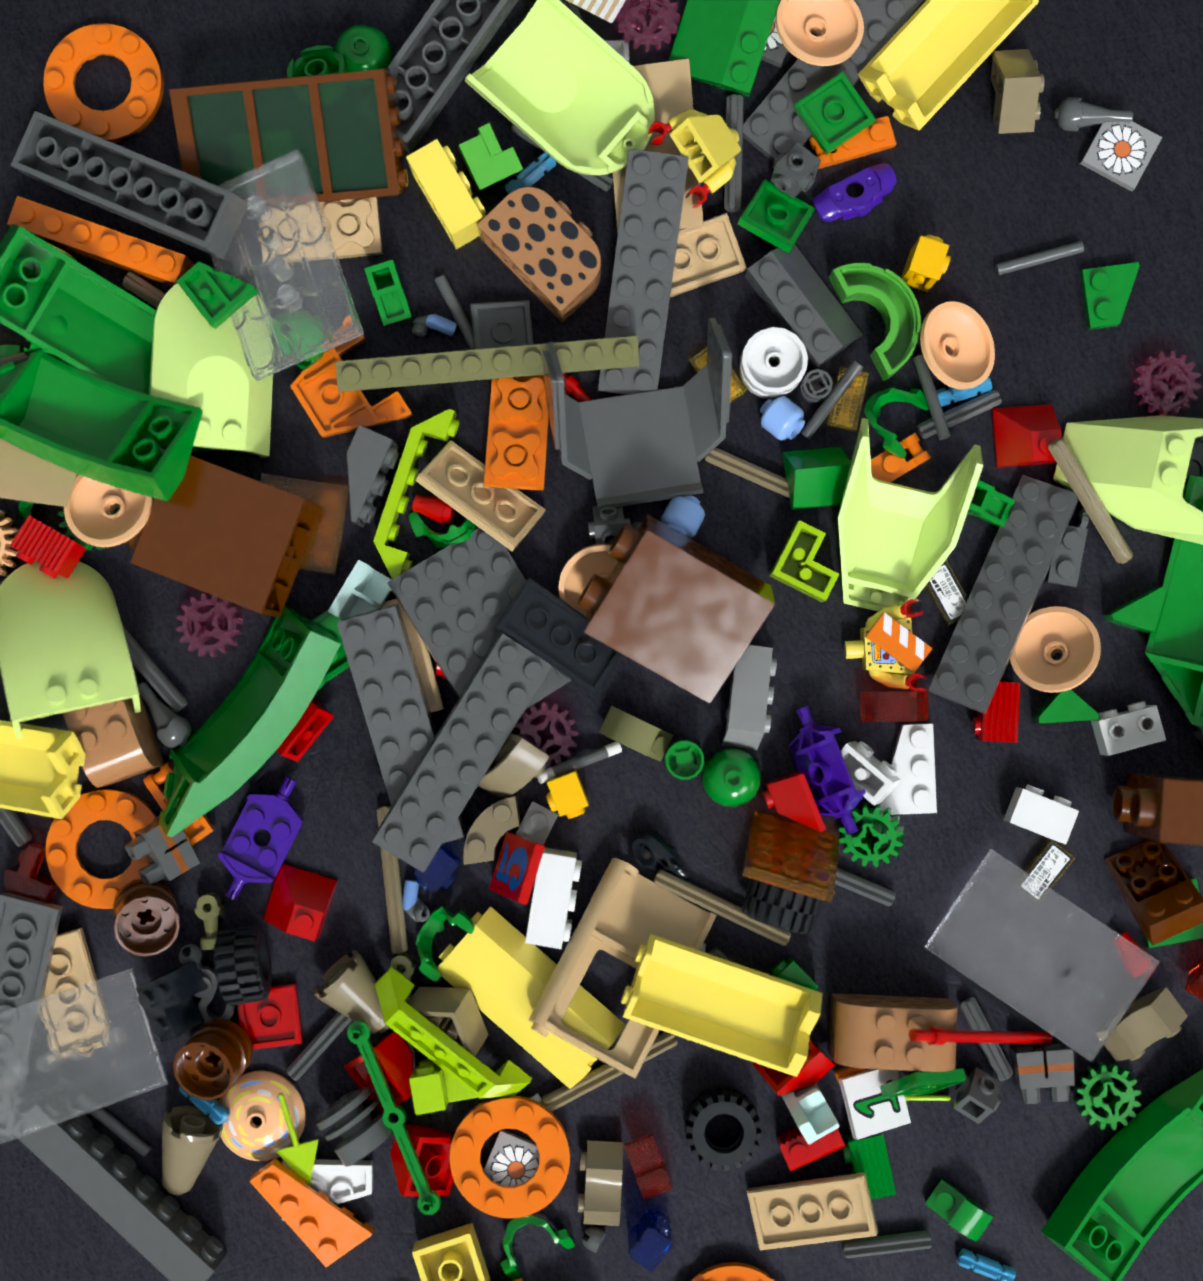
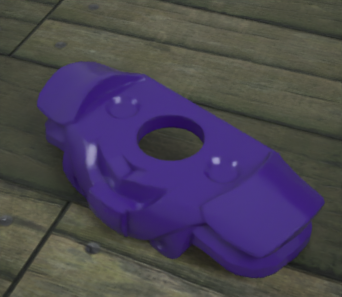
M882 163L868 167L826 188L813 198L814 208L818 216L825 222H832L841 217L844 220H848L852 217L867 215L876 205L883 201V196L892 192L894 185H896L895 172L889 164ZM851 183H858L863 187L864 192L860 197H850L846 192L847 186Z

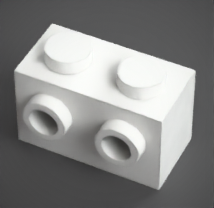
M1145 701L1127 705L1128 710L1117 713V709H1111L1098 713L1099 720H1091L1100 755L1110 756L1165 741L1166 737L1157 705H1146Z
M856 741L846 743L840 751L857 791L865 789L864 797L874 806L882 803L901 780L895 775L897 770L888 762H880L873 756L874 751L862 741L859 743Z
M1028 784L1025 789L1016 787L1003 820L1066 844L1079 813L1078 810L1071 808L1072 802L1058 796H1054L1053 800L1043 797V790Z

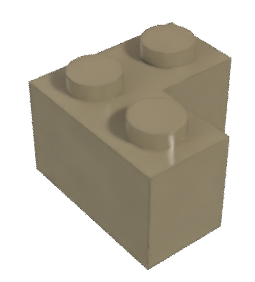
M1029 49L993 51L990 80L996 92L993 122L998 134L1034 132L1035 120L1040 119L1041 113L1038 97L1039 93H1042L1044 90V75L1038 71L1037 60H1033Z
M418 987L408 1002L411 1007L415 1008L451 1039L463 1046L474 1057L489 1035L470 988Z

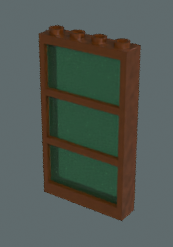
M390 68L169 89L182 172L233 192L248 203L247 208L400 195L405 192L404 187L408 186V175L406 168H402L401 156H404V143L402 137L398 138L397 125H400V111L398 106H394L393 94L397 91L394 74L390 75Z

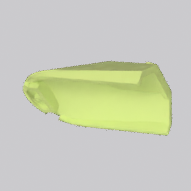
M537 0L523 22L488 62L473 74L469 73L465 77V82L555 161L567 169L580 174L606 175L627 167L629 149L644 150L652 133L649 135L647 133L651 124L655 122L654 100L645 79L560 0Z
M178 283L165 294L158 305L153 323L149 395L202 409L203 413L193 447L244 451L260 455V457H268L270 454L275 335L271 328L274 325L271 323L272 317L258 294L252 297L216 329L210 326Z

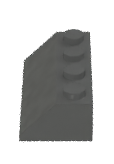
M795 244L789 254L780 248H776L747 269L745 274L746 280L780 325L796 334L803 342L808 355V362L814 370L821 367L863 335Z

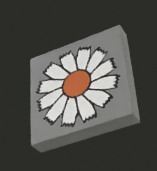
M1133 121L1130 123H1102L1080 164L1132 192L1162 137Z
M500 1130L484 1167V1172L492 1181L503 1186L525 1183L535 1174L539 1166L540 1154L536 1143L507 1130Z

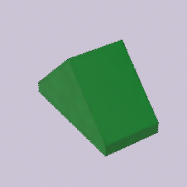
M1164 586L1153 588L1103 615V617L1108 622L1144 633L1155 632L1167 591Z
M1071 689L1063 692H1053L1032 716V723L1099 720V714Z

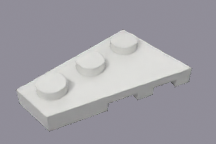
M903 724L899 731L891 763L897 770L895 775L901 780L886 799L880 803V810L885 811L890 807L891 815L937 813L933 724Z
M283 1160L282 1164H284L286 1167H288L289 1169H291L292 1171H294V1170ZM315 1160L310 1187L317 1192L321 1190L329 1196L331 1202L336 1204L370 1195L373 1191V1160H359L348 1167H345L341 1160Z

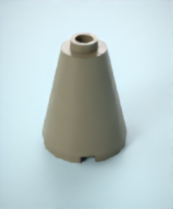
M354 950L352 951L353 957L350 958L347 954L342 956L321 976L324 983L321 987L315 984L312 993L316 998L352 1021L362 1020L367 1022L371 1028V1033L374 1034L378 1031L383 1033L390 1027L385 1024L375 988L377 981L363 957Z
M195 1106L173 1107L172 1112L168 1114L166 1111L162 1119V1185L173 1195H182L192 1189L223 1130V1124H215L209 1116L205 1115Z

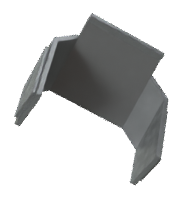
M715 317L708 318L707 364L684 386L578 402L564 394V379L553 342L546 343V351H543L545 396L555 450L559 449L562 465L589 480L592 479L598 510L607 506L616 508L703 493L697 462H700L726 438V423H729L732 353L720 324H717Z

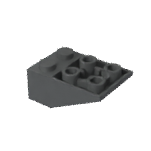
M359 425L347 451L351 521L364 528L366 522L370 524L374 518L377 507L373 505L377 496L382 497L389 482L385 478L390 468L395 469L401 453L397 452L399 447L392 439Z

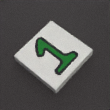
M870 1069L839 1079L853 1139L858 1140L911 1123L905 1096L885 1098L881 1094V1085L900 1078L898 1070Z

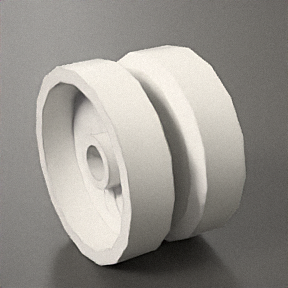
M770 327L760 330L749 339L740 357L739 372L743 384L751 393L760 398L776 399L780 396H787L798 386L807 370L808 355L805 345L796 334L785 328ZM773 360H775L778 362V365L776 367H772L769 364V362L771 363Z

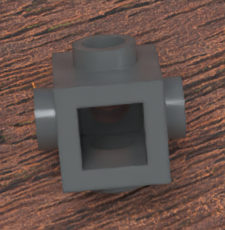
M797 143L786 154L781 153L775 159L772 165L774 171L771 182L774 183L779 191L788 194L794 199L801 191L806 192L813 185L821 160L800 143Z
M594 506V521L588 522L589 539H595L596 544L612 545L625 523L630 525V518L624 519L623 506L616 508L607 506L598 510L597 506Z
M976 1067L969 1075H965L966 1079L964 1082L956 1085L955 1089L958 1091L953 1108L979 1124L998 1108L1001 1102L999 1093L1002 1083Z

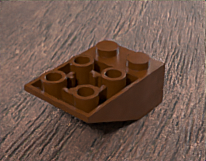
M1148 839L1105 859L1137 924L1152 946L1203 923V897L1164 842Z

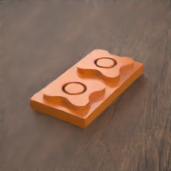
M544 375L492 379L484 487L544 490L549 425Z

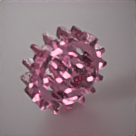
M626 0L620 9L621 12L616 16V21L621 22L618 24V33L626 32L624 42L627 43L632 39L634 41V49L643 44L645 51L649 52L650 45L654 44L657 50L661 49L662 40L669 44L671 42L670 33H677L678 26L675 23H679L680 14L675 12L678 10V3H670L671 0ZM641 2L637 7H633L635 4ZM647 8L649 9V15H651L649 27L646 26L647 21L645 20ZM633 28H637L641 32V34L635 31ZM663 28L658 33L653 34L657 29Z
M1161 351L1155 354V359L1150 356L1144 360L1146 366L1142 365L1137 368V371L1142 376L1133 379L1134 383L1140 384V388L1134 391V394H1142L1143 399L1139 402L1140 405L1150 404L1149 413L1159 409V416L1167 415L1168 411L1174 416L1179 414L1180 409L1185 411L1190 408L1188 401L1193 402L1197 400L1198 397L1193 391L1201 389V385L1195 383V379L1201 375L1200 373L1192 372L1191 369L1195 366L1194 362L1188 365L1185 363L1187 355L1183 354L1175 358V351H1170L1165 357ZM1162 365L1159 374L1151 375L1157 366ZM1183 392V395L1178 401L1172 402V400L1175 399L1176 393Z
M207 593L201 594V601L196 597H191L192 606L182 605L181 608L186 613L184 616L176 617L177 620L183 622L182 626L176 628L177 632H184V636L179 641L181 643H190L187 649L189 652H194L198 648V656L205 657L207 651H209L211 657H217L218 649L224 654L228 653L226 645L236 646L237 644L235 639H233L234 634L242 635V631L236 629V625L242 623L243 620L234 617L239 609L237 607L229 608L231 602L226 600L220 602V598L212 596L210 600ZM204 606H215L207 613L199 611ZM225 617H227L228 620V630H226L224 626ZM191 620L194 622L195 632L193 634L191 631ZM205 620L212 621L211 624L215 627L213 631L206 630ZM215 637L220 640L213 645H204L209 638Z
M546 702L542 703L541 710H537L534 705L530 706L532 714L528 715L523 712L522 718L525 721L515 725L521 729V732L515 735L526 741V734L533 736L537 744L536 748L543 753L546 752L547 747L554 744L562 746L559 751L548 755L546 767H550L552 759L557 764L562 763L560 757L562 754L567 757L571 756L567 749L568 746L576 747L577 745L576 742L571 740V736L578 735V731L571 730L570 728L576 722L575 719L567 721L565 717L569 711L565 710L560 714L557 712L558 704H554L551 710L547 708ZM547 715L544 723L538 726L530 724L535 717ZM557 718L563 723L566 736L558 732L555 726ZM549 721H551L550 733L554 735V739H548L544 743L543 748H541L542 736L538 735V731L544 730L548 726Z

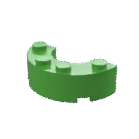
M852 263L832 270L829 279L841 302L864 301L874 306L883 317L885 324L884 339L881 345L871 353L870 357L884 382L908 361L915 350L921 330V315L918 302L910 287L898 275L888 269L872 266L870 263Z

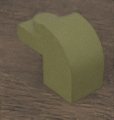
M611 706L599 733L660 762L673 737L672 734L614 706Z

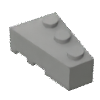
M748 645L732 669L729 705L726 710V732L722 740V746L757 750L764 733H769L771 715H766L767 704L772 705L774 687L769 686L770 676H775L777 659L772 658L773 648Z

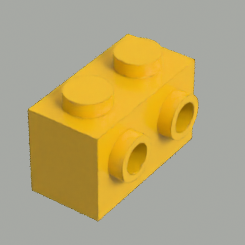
M934 235L920 236L910 250L901 279L909 287L927 293L934 283L940 280L942 273L945 274L951 256L946 254L950 245L944 244L941 238Z
M577 770L547 781L550 792L547 793L546 797L552 812L558 810L560 817L567 815L568 819L585 813L584 807L589 806V801Z

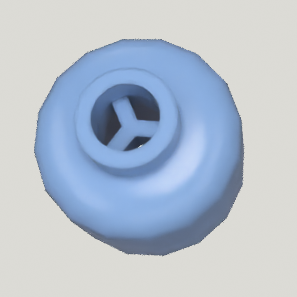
M785 396L777 397L775 400L772 398L768 399L760 410V413H762L761 426L778 440H785L787 438L791 440L804 427V411Z
M692 495L677 496L669 501L662 515L661 522L686 537L692 538L699 530L704 520L705 512L696 497Z

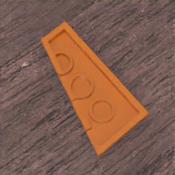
M276 1159L251 1176L250 1183L325 1267H328L373 1235L374 1228L366 1222L363 1224L355 1219L351 1211L345 1207L341 1209L329 1200L328 1195L321 1190L315 1191L306 1184L305 1179Z

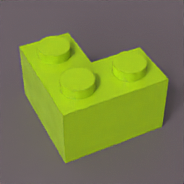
M800 520L797 521L769 576L820 602L826 601L839 576V573L813 561L826 533Z
M430 1059L420 1061L409 1078L415 1115L446 1110L450 1102L478 1098Z

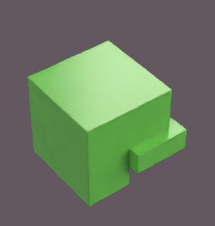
M489 123L478 128L476 137L458 146L461 157L478 192L523 170L513 147L502 152Z

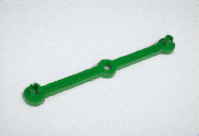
M357 1020L349 1026L347 1031L348 1038L351 1042L357 1044L384 1109L383 1123L387 1128L392 1129L420 1196L417 1202L418 1208L423 1214L432 1215L440 1208L441 1198L437 1192L431 1190L404 1125L406 1111L400 1105H396L369 1040L371 1028L367 1022ZM396 1113L399 1117L398 1121H392L390 1114Z

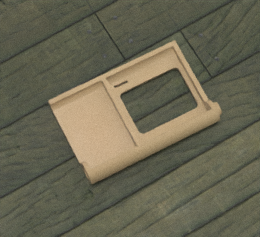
M612 858L539 998L529 1021L533 1023L531 1029L545 1037L551 1033L622 1073L636 1078L659 1029L628 1019L615 1047L612 1050H607L565 1027L562 1024V1018L598 950H603L636 969L638 966V962H635L637 950L640 944L646 945L650 934L700 951L717 915L707 912L678 895L655 885L651 880L638 874L639 871L629 863L618 858Z

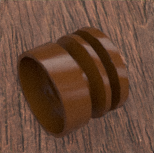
M137 879L123 886L115 897L113 904L115 937L123 949L133 955L146 957L159 954L172 945L177 938L180 924L176 898L169 886L161 881L148 885L144 884L142 879Z
M212 1019L205 1022L175 1056L173 1068L179 1085L188 1094L201 1100H214L224 1096L251 1063L253 1056L252 1042L246 1031L237 1023L227 1019Z

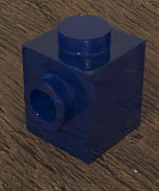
M441 845L424 873L418 869L414 871V874L417 876L416 882L427 891L433 889L437 892L441 886L446 890L456 879L457 875L453 872L461 861Z

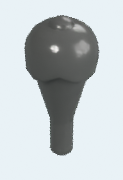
M1066 97L1059 103L1058 108L1055 109L1054 117L1057 119V124L1061 129L1077 132L1079 128L1106 122L1130 123L1133 120V112L1131 110H1110L1081 101V97Z
M146 682L138 684V692L148 704L157 727L158 739L169 748L184 746L192 734V727L187 718L179 716L159 700Z

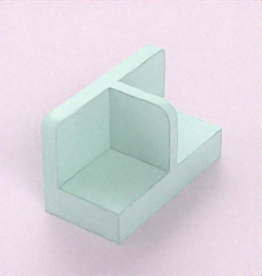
M358 560L328 612L340 619L382 608L391 593L387 583L392 579Z
M817 1084L795 1093L790 1092L781 1095L808 1145L839 1128V1123Z

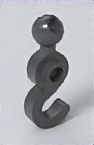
M192 943L181 947L178 955L180 962L185 965L195 961L207 986L206 989L195 994L196 997L201 998L198 1003V1009L204 1019L203 1023L212 1019L230 1020L233 1016L235 1005H226L224 1012L219 1015H214L208 1010V1004L213 999L218 987L216 972L210 966H202L200 961L203 954L198 945ZM190 947L191 951H186L184 948Z

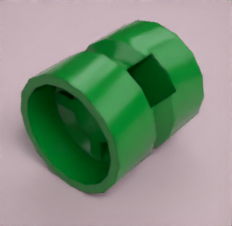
M678 740L671 743L664 754V763L667 770L674 777L681 780H689L696 777L702 771L704 755L695 743L688 740Z

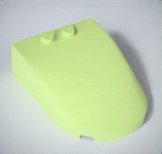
M34 561L32 565L27 563L13 571L0 585V668L16 738L23 737L20 721L128 698L132 699L135 713L141 712L139 692L113 592L102 575L82 562L77 563V566L68 578L59 574L55 579L39 570L42 564Z

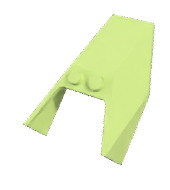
M1160 415L1066 423L1063 439H1065L1109 514L1134 529L1203 545V512L1188 504L1182 497L1194 441L1197 437L1203 436V419ZM1056 464L1053 480L1074 492L1060 467Z
M862 418L838 514L844 604L879 611L884 607L904 604L908 600L916 599L957 545L983 467L981 447L974 444L940 490L928 492L878 480L873 477L868 419Z

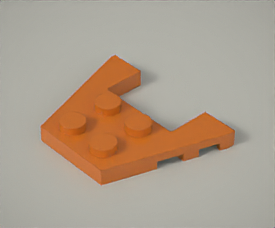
M352 316L346 318L342 327L327 341V349L323 357L308 369L303 370L290 386L323 438L357 430L359 425L367 428L408 418L413 415L398 391L374 406L369 404L361 390L338 392L335 361H343L341 359L342 355L366 341Z

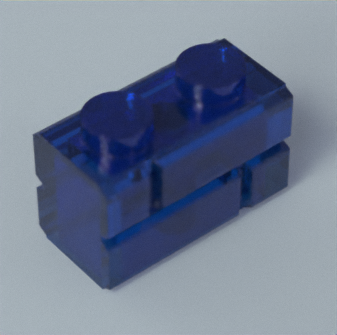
M646 1210L639 1219V1224H635L628 1234L630 1257L646 1270L652 1272L662 1261L661 1256L665 1257L673 1246L672 1229L670 1228L671 1220L659 1210L656 1213L652 1210Z

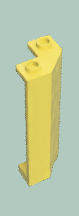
M926 0L858 73V76L871 97L878 103L883 99L895 110L892 114L895 119L901 124L920 130L1038 4L1039 0Z
M0 720V808L63 819L80 798L82 785L77 784L79 766H84L86 754L73 731L20 723L23 737L16 738L12 722Z
M491 906L483 915L477 912L471 919L475 926L471 935L467 933L455 947L449 944L440 954L439 958L442 962L438 968L442 974L441 976L454 988H470L478 1009L571 1089L592 1069L591 1066L597 1058L551 1033L547 1037L531 1029L533 1023L529 1021L557 964L535 945L525 943L526 937ZM579 985L562 1018V1024L565 1027L607 1050L625 1027V1024L581 985Z
M650 934L646 945H639L635 957V962H638V966L631 987L626 986L621 1003L626 1005L624 1018L797 1077L808 1056L810 1033L821 1013L822 993Z

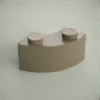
M510 733L478 786L494 797H511L533 777L537 778L544 772L549 756L523 738Z
M517 794L494 802L474 821L465 840L464 865L494 861L496 858V846L500 837L508 830L519 827L521 824Z
M1164 987L1135 1000L1107 1020L1095 1034L1116 1062L1127 1059L1134 1061L1140 1058L1145 1053V1049L1154 1042L1164 1037L1170 1038L1176 1035L1181 1030L1180 1025L1188 1015L1167 987Z
M587 1141V1152H581L580 1171H586L585 1194H579L578 1212L584 1213L583 1224L619 1226L624 1142Z

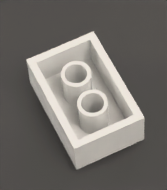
M545 847L536 875L525 943L562 949L563 941L569 942L572 920L566 918L568 911L574 912L577 890H572L571 888L573 881L579 882L582 861L576 860V852Z

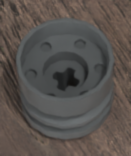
M368 1085L341 1097L316 1122L319 1130H324L333 1124V1127L324 1136L326 1140H331L338 1136L342 1137L334 1152L345 1167L356 1163L371 1153L393 1134L392 1129L387 1128L383 1123L382 1116L384 1111L374 1116L370 1113L378 1105L379 1100L373 1098L363 1103L372 1093Z

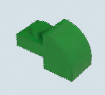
M394 260L364 268L383 326L411 318V311Z
M978 480L967 515H974L997 527H1004L1015 500L994 490L995 487Z
M944 1179L940 1181L925 1203L930 1209L949 1222L951 1227L976 1242L995 1217Z

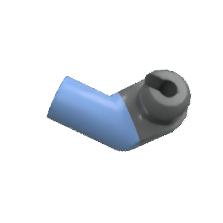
M437 314L419 316L413 321L412 333L423 338L427 335L428 329H434L452 336L457 323Z
M405 879L402 907L414 921L425 922L430 917V910L418 897L420 881Z

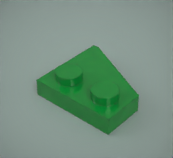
M201 262L196 263L176 281L210 326L215 329L259 292L252 284L245 283Z
M1139 262L1083 269L1079 272L1088 330L1115 327L1121 323L1139 269Z

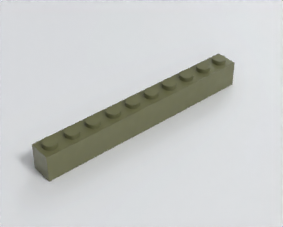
M638 336L553 343L562 373L640 366ZM546 343L335 361L338 392L544 375L543 351H546Z

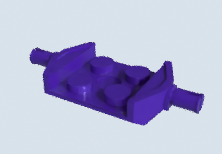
M809 706L796 710L804 728L799 729L800 733L790 743V751L798 770L805 775L820 815L835 816V819L841 818L846 835L859 831L851 813H853L852 809L857 806L866 791L865 789L859 791L855 789L834 737L835 734L841 732L840 728L814 723ZM818 766L823 771V779L818 774Z
M285 776L279 791L275 794L251 793L248 795L246 805L223 850L218 854L219 859L233 875L234 879L225 894L228 898L231 897L232 900H237L244 884L248 882L272 883L304 822L300 812L290 802L291 798L289 796L297 783L291 777ZM259 829H266L270 833L271 840L268 845L263 846L257 843L255 835Z

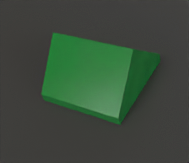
M841 447L782 453L792 510L841 505L851 465L850 459Z

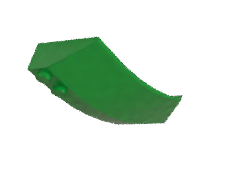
M688 0L669 61L689 59L692 80L749 98L781 0Z
M12 224L0 244V323L86 373L149 395L153 323L156 310L21 226ZM62 315L68 322L66 331L63 334L52 333L48 318Z
M41 349L30 353V357L24 362L15 365L11 361L0 366L1 439L43 460L92 480L119 489L169 501L186 472L203 413L200 407L147 395L122 387L72 367L43 353Z
M1189 475L1184 500L1202 512L1203 477ZM1174 538L1163 582L1167 592L1155 632H1150L1145 654L1162 676V680L1181 705L1191 724L1203 727V545Z
M287 605L284 607L281 618H274L255 657L223 703L190 736L184 746H179L177 749L171 748L169 758L174 761L173 773L169 772L166 775L163 796L168 797V805L166 810L160 813L159 824L166 836H175L230 797L279 748L302 717L317 690L321 689L324 685L325 674L331 663H334L339 655L341 643L330 633Z
M1203 1069L1163 1093L1129 1121L1127 1126H1124L1114 1135L1079 1175L1041 1231L1053 1244L1100 1281H1121L1146 1242L1163 1220L1203 1180Z

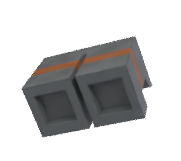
M160 815L154 818V822L147 827L133 832L135 838L125 846L132 860L137 861L146 856L149 864L139 869L138 874L143 883L148 885L160 880L171 881L200 864L190 842L184 840L187 837L183 830L173 837L166 836L159 824Z
M1066 1043L1039 1045V1047L1036 1045L1009 1047L1014 1066V1084L1019 1088L1022 1101L1025 1104L1040 1103L1039 1088L1048 1087L1050 1100L1053 1102L1069 1101V1086L1075 1085L1073 1048Z

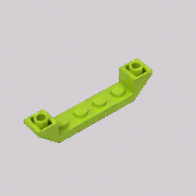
M448 409L410 429L373 540L392 579L411 569L413 561L409 560V553L389 547L390 541L395 542L400 525H397L396 522L399 513L404 514L406 511L409 497L405 495L408 486H413L418 475V469L415 468L418 457L423 458L428 441L424 440V438L428 436L448 443L450 436L455 437L460 421L456 419L457 414L454 410Z
M390 967L375 983L385 1024L478 1098L514 1096L531 1082L532 1078L510 1060L494 1073L487 1065L480 1062L463 1046L459 1045L439 1027L422 1016L415 1008L407 1004L405 1000L415 985L393 967Z

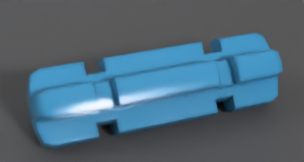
M546 152L542 153L537 158L539 161L530 163L516 175L517 179L515 181L511 179L505 184V191L509 195L519 188L531 187L545 175L543 173L545 170L549 172L556 166V161Z
M988 377L982 384L971 389L959 390L948 387V390L942 388L936 390L940 405L943 407L949 405L950 401L956 403L977 396L978 392L980 394L990 392L992 390V382Z
M181 1086L179 1087V1091L186 1098L189 1096V1100L205 1115L209 1114V1118L215 1124H223L229 1117V1110L223 1105L219 1106V1101L216 1099L201 1100L188 1094Z
M961 1249L958 1254L957 1263L961 1267L966 1269L972 1268L974 1272L994 1280L998 1278L1000 1281H1014L1016 1271L1005 1264L1001 1266L1000 1262L979 1254L975 1255L967 1249Z

